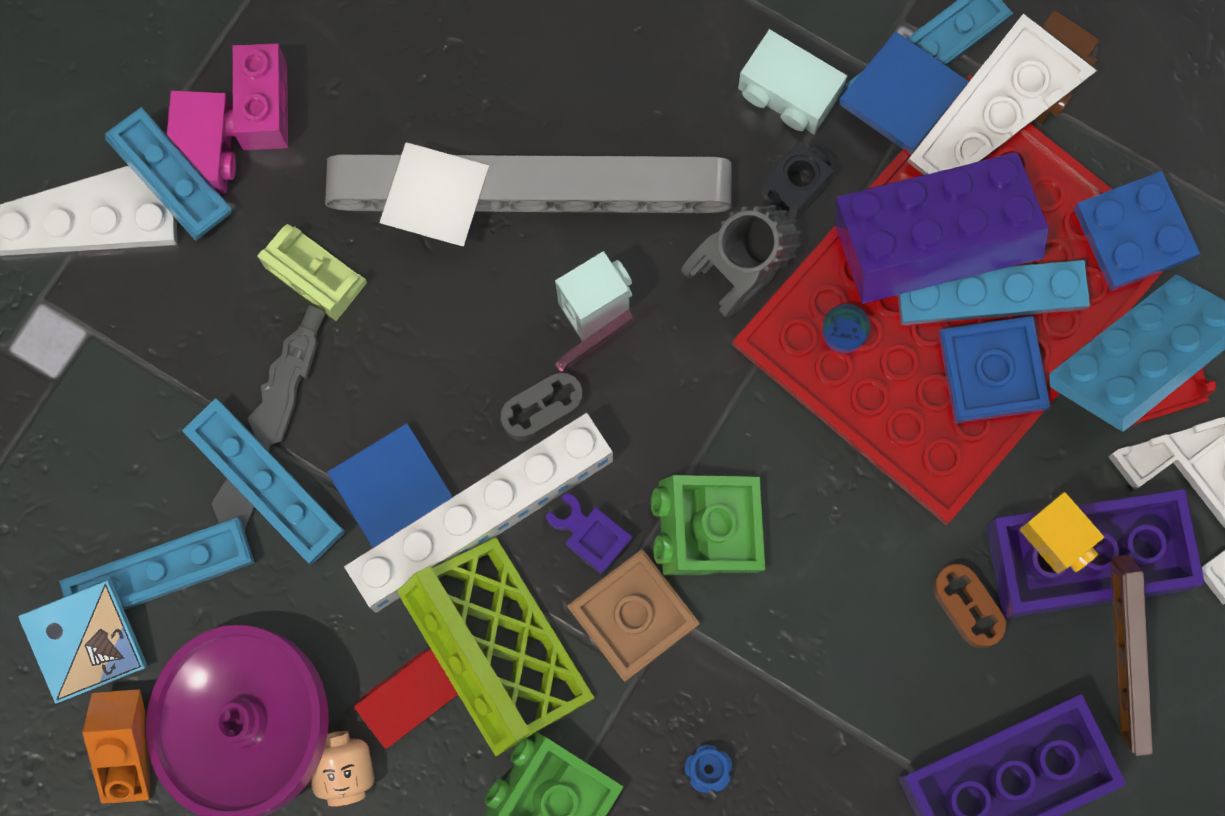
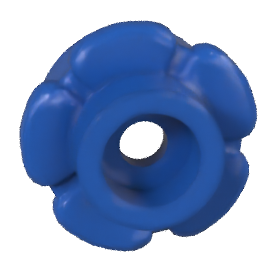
M704 745L697 748L696 753L687 758L685 773L690 777V784L695 790L702 793H708L710 790L718 792L724 789L730 782L729 772L732 770V761L726 752L717 751V748L713 745ZM706 765L713 767L711 774L705 773L704 767Z

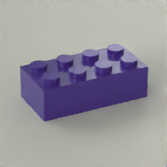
M1018 152L836 197V231L862 304L1043 259L1049 227Z
M1185 489L1078 505L1079 509L1100 531L1104 538L1093 546L1098 555L1077 573L1071 567H1068L1057 574L1020 532L1019 529L1039 512L995 518L986 526L1001 610L1005 619L1112 603L1110 560L1114 556L1129 555L1143 570L1145 598L1190 591L1205 584Z
M1082 694L1068 698L898 777L916 816H1061L1127 785Z

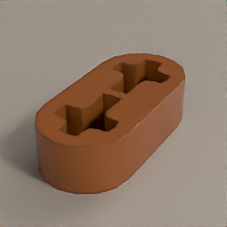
M952 564L941 570L933 582V593L962 638L969 645L976 648H987L998 643L1006 631V620L976 574L969 567L962 564ZM947 575H951L955 580L961 577L966 580L967 585L962 591L970 602L968 605H965L956 593L950 596L945 593L944 588L949 584L946 578ZM973 607L980 618L990 617L993 620L994 625L989 629L992 634L991 638L988 639L984 633L976 636L972 632L971 628L976 625V620L970 613V608Z

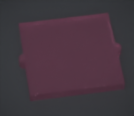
M626 310L560 357L559 361L555 364L559 371L563 373L625 329L634 320L629 310Z

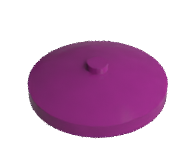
M247 625L222 626L206 631L191 639L171 657L154 685L146 717L147 748L154 771L166 791L184 808L197 815L267 816L291 802L303 790L319 765L328 735L329 717L326 693L321 678L311 660L288 638L267 629Z

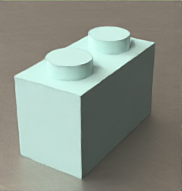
M769 29L741 71L738 89L743 91L742 95L753 105L760 108L768 106L781 114V119L791 128L798 131L806 129L815 135L843 92L847 75Z
M604 251L555 280L558 304L582 341L629 314V297L632 296V293L628 286L632 284V281L620 261L616 260L611 263Z

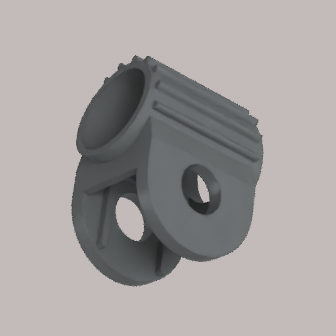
M756 205L742 207L741 211L730 212L731 217L721 222L722 227L720 231L710 235L683 265L681 272L688 279L700 272L706 274L715 265L734 285L732 290L719 302L721 306L719 312L725 318L733 316L746 306L773 280L779 268L787 267V262L792 258H796L794 253L796 248L801 246L798 242V235L801 231L796 230L794 225L796 219H790L787 216V210H777L776 205ZM755 217L766 221L774 235V247L771 255L765 262L753 256L746 242L747 228Z

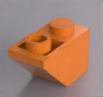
M140 689L92 693L82 733L101 804L149 800L151 794L150 756L146 740V713Z

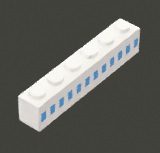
M585 413L350 562L344 568L368 606L377 613L400 598L397 590L415 572L428 566L433 568L493 539L612 463L613 452L589 415Z

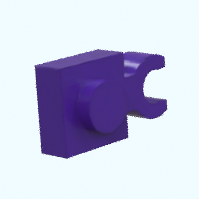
M564 493L561 499L571 507V515L567 519H558L554 514L548 512L546 519L554 529L559 531L569 530L573 533L565 543L566 546L603 575L632 540V536L596 507L588 517L584 516L581 513L578 500L574 496Z

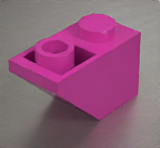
M171 91L167 127L168 137L218 194H226L227 181L234 179L236 171L235 154L230 152L231 137L235 135L233 133V106L226 93Z

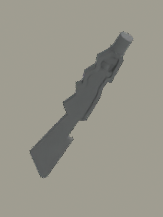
M311 305L308 306L300 326H298V330L283 340L282 355L270 365L269 380L261 385L262 403L247 418L254 437L268 451H270L273 444L283 441L296 405L297 387L302 377L307 379L318 345L316 336L326 312ZM228 478L211 503L219 523L238 517L242 521L244 531L255 509Z

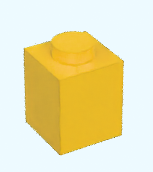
M1066 492L1061 494L1019 529L1057 574L1068 567H1071L1076 573L1098 555L1093 546L1104 538Z

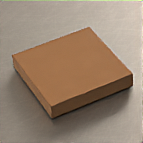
M643 549L567 606L624 683L700 625Z

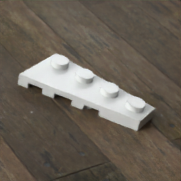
M1023 14L907 162L923 175L979 162L1097 70Z
M129 166L0 204V256L177 245V219Z

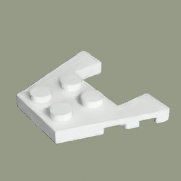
M1225 417L1170 435L1166 434L1131 447L1127 446L1118 449L1109 456L1110 460L1134 490L1174 463L1225 528ZM1225 549L1201 566L1204 581L1223 605L1225 604Z

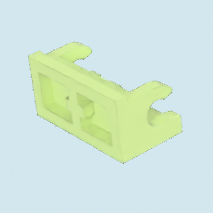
M286 224L257 256L265 269L316 307L325 311L335 321L339 319L367 284L365 278L355 273L324 250L298 228L292 227L289 224Z

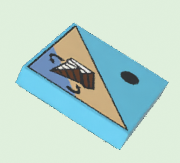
M111 578L18 616L55 704L144 669L147 666Z

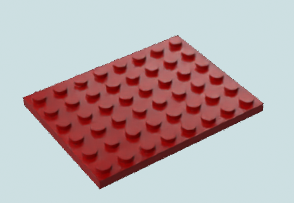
M968 75L966 80L970 82L973 77ZM1030 123L981 161L1018 152L1049 228L1043 259L1015 266L1084 260L1090 303L1086 310L901 325L898 295L862 304L835 225L732 343L738 351L945 525L955 517L1044 411L955 424L939 341V331L941 329L1033 316L1049 402L1051 404L1059 395V392L1050 387L1049 374L1129 312L1163 273L1160 272L1110 291L1073 208L1081 201L1113 189ZM902 150L868 189L923 176V174L907 162L911 154ZM847 310L861 317L866 327V335L860 346L850 351H841L835 349L827 342L824 335V326L827 319L835 312ZM831 317L830 320L832 325L835 322L834 317ZM860 319L856 321L858 326H860ZM841 334V335H840V337H848V338H851L850 335H846V336H845L844 334Z

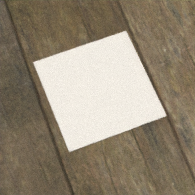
M406 142L380 223L464 246L489 165Z

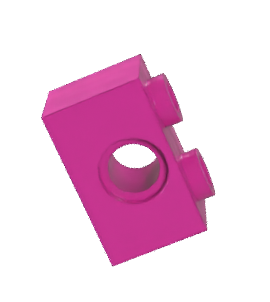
M278 43L233 45V133L243 150L288 148L287 62Z

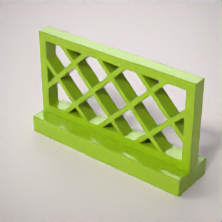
M496 537L433 568L428 566L415 572L397 590L398 595L495 757L594 699L591 691ZM487 554L489 555L498 570L496 581L475 573L479 558ZM467 565V569H466V570L463 569V568H461V567ZM448 575L464 581L461 599L448 595L438 578ZM473 585L494 592L491 610L470 603ZM503 596L518 602L523 611L521 621L500 614ZM467 614L488 621L485 640L471 634L465 624ZM498 625L519 633L515 651L494 644ZM528 636L543 643L547 650L545 662L525 655ZM492 655L513 662L510 681L497 677L490 665ZM523 666L543 673L540 692L519 685ZM553 677L566 681L575 696L573 700L566 702L550 696ZM517 696L538 703L536 719L526 725L515 707ZM548 707L555 709L547 714Z

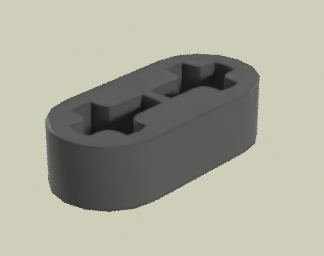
M556 373L514 396L504 404L501 410V422L504 431L509 437L517 441H527L571 417L580 409L583 403V391L580 382L568 373ZM560 385L564 390L569 388L574 390L570 394L571 403L564 406L562 402L556 401L545 407L544 403L555 396L553 390L555 386ZM539 407L540 411L529 418L531 424L529 428L523 429L520 424L512 427L509 424L515 419L513 414L515 409L521 408L524 413H527Z

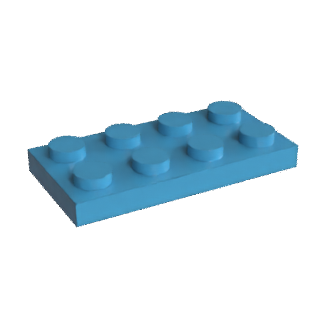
M1176 274L1049 374L1050 387L1124 432L1225 350V300Z

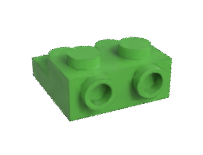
M672 475L659 481V488H655L652 493L651 509L653 515L660 517L661 535L655 538L653 553L656 563L663 564V575H709L712 573H758L765 571L760 477Z
M536 732L531 739L526 738L515 746L510 757V762L515 765L505 781L497 779L489 788L484 799V804L489 807L484 815L606 816L624 786Z

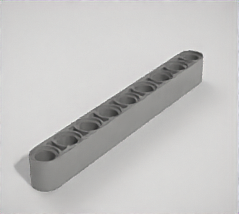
M335 155L327 158L325 205L332 209L346 211H383L401 155ZM454 155L489 165L475 212L719 213L732 208V163L728 159L720 157Z

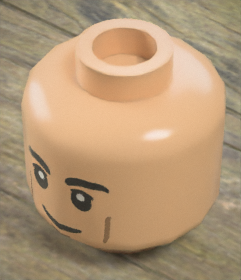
M338 731L327 735L322 758L310 779L315 796L327 800L328 806L352 804L366 797L365 791L373 785L375 780L370 751L366 742L361 739H350L348 731Z

